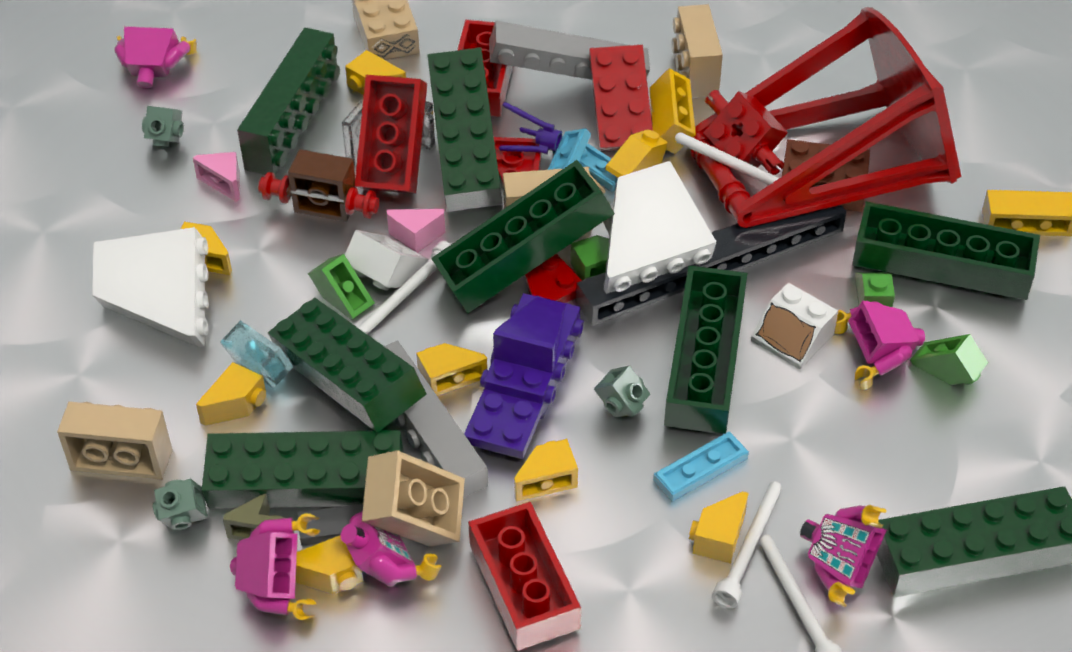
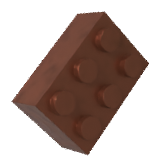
M787 139L782 176L831 144ZM867 149L811 187L868 174L871 150ZM865 199L841 205L845 210L862 212Z

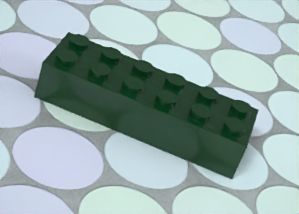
M304 27L240 124L237 132L244 170L266 175L267 172H272L276 175L280 167H284L288 154L291 150L295 149L301 133L307 130L311 117L318 112L319 104L323 98L328 96L333 82L339 78L340 67L337 65L336 58L338 47L335 45L333 33Z
M481 47L427 54L447 212L503 205Z
M576 160L431 259L467 313H469L615 213L601 189L579 161Z
M866 201L852 265L1027 300L1035 276L1040 235Z
M688 266L666 398L664 426L720 434L726 433L748 273Z
M315 297L304 303L300 309L286 319L281 320L273 329L267 332L281 359L377 433L427 395L413 366Z
M383 430L378 433L375 431L207 434L201 491L208 509L237 508L263 494H267L269 508L341 507L364 504L368 457L397 450L403 452L401 431Z
M1065 486L878 520L879 524L883 525L882 528L887 531L877 552V557L893 597L1072 564V499Z

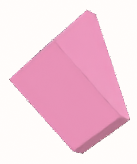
M236 152L204 154L193 157L197 179L235 202L240 199V171Z
M444 209L387 210L389 234L417 253L445 233Z

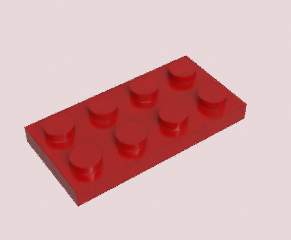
M643 44L589 49L599 151L601 152L618 151L632 134L644 130L653 131Z

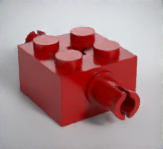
M718 90L710 92L709 95L713 100L706 97L705 103L718 116L703 133L718 150L757 168L762 164L768 173L772 175L778 174L780 170L776 166L778 165L783 169L784 162L776 156L773 150L788 132L756 97L738 91L728 103Z

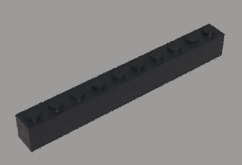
M837 205L748 228H743L736 223L724 229L713 231L712 235L716 240V245L712 258L703 264H693L690 266L740 271L843 232L847 211L842 205ZM688 266L677 273H666L657 276L653 281L647 283L640 282L631 285L624 291H613L607 294L604 291V272L576 283V303L590 324L594 326L684 292Z

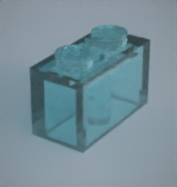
M241 320L220 341L221 345L235 362L262 375L264 382L273 389L294 367L280 347Z

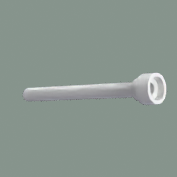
M680 132L675 136L677 143L767 185L779 179L775 175Z
M440 241L432 249L431 258L451 244L447 241ZM430 259L358 328L369 334L437 269L433 260Z
M773 481L769 484L728 577L716 584L712 593V599L721 607L733 609L741 598L740 581L781 491L779 482Z
M769 535L762 536L760 544L816 646L814 651L842 652L838 644H834L833 641L827 639L772 537Z

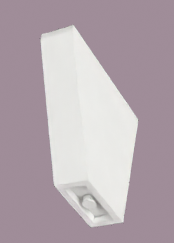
M670 161L618 177L613 203L615 214L612 216L604 281V291L606 294L613 291H624L631 285L640 282L647 283L653 281L657 276L666 273H677L684 267L693 264L700 265L712 258L716 240Z
M195 227L93 242L92 296L107 309L197 347H205V335H208V323L205 318V308L208 307V296L205 291V281H208V269L205 264V255L208 254L207 240L201 236Z

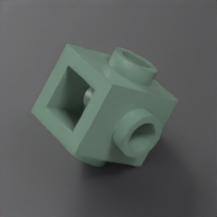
M147 106L146 117L142 121L144 138L153 139V145L169 147V142L179 143V137H182L184 131V124L181 121L182 110Z
M630 365L611 369L594 388L603 401L606 410L614 417L625 415L631 417L636 415L643 409V402L651 395L645 387L643 380L634 372Z
M190 478L184 481L172 480L167 482L164 487L155 489L156 501L153 502V512L157 520L171 529L181 530L190 527L193 522L208 518L205 499L201 491L202 487Z

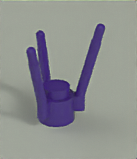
M507 102L503 103L504 108L542 128H539L538 131L524 127L519 128L520 132L536 137L535 143L539 144V146L501 145L499 146L500 151L539 152L546 155L549 150L556 152L562 139V131L554 129L555 125L546 123Z

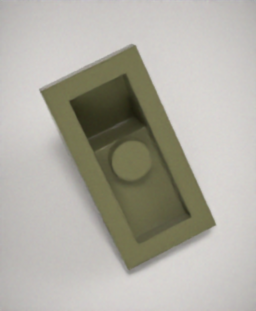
M263 494L226 513L223 517L227 538L243 540L249 538L250 534L261 522L283 519V517L278 515L269 516L270 508L267 494Z

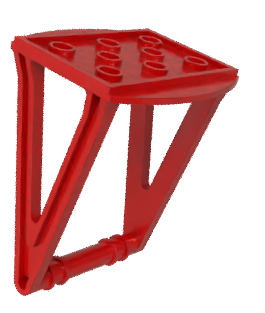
M872 7L861 9V13L843 29L747 91L746 94L756 97L766 107L868 39L877 75V82L860 90L775 109L769 112L785 130L886 106L885 110L752 197L745 190L743 183L735 178L728 166L691 149L692 157L696 160L699 168L706 172L718 191L719 200L724 204L726 211L733 215L739 226L748 228L927 183L948 182L952 184L957 181L956 179L962 177L944 88L925 67L900 31L879 11ZM714 113L696 125V135L693 138L716 148L703 132L718 115ZM898 129L901 130L912 148L922 159V161L811 187Z

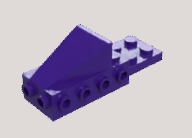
M523 293L519 304L513 305L510 318L495 329L493 333L491 366L489 370L485 369L483 371L480 386L484 390L464 432L472 446L524 459L539 420L544 418L549 404L552 405L554 402L557 384L562 382L564 378L567 360H571L574 353L575 341L577 337H581L584 320L580 319L579 306Z

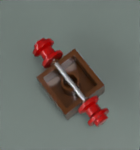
M299 149L288 171V175L279 180L276 179L274 173L267 172L265 177H261L258 185V191L262 194L264 200H270L272 196H278L280 202L286 204L292 196L294 212L347 222L355 211L362 212L364 218L370 219L373 214H377L379 209V198L376 197L375 191L369 190L366 195L358 193V189L355 187L354 162L352 158Z

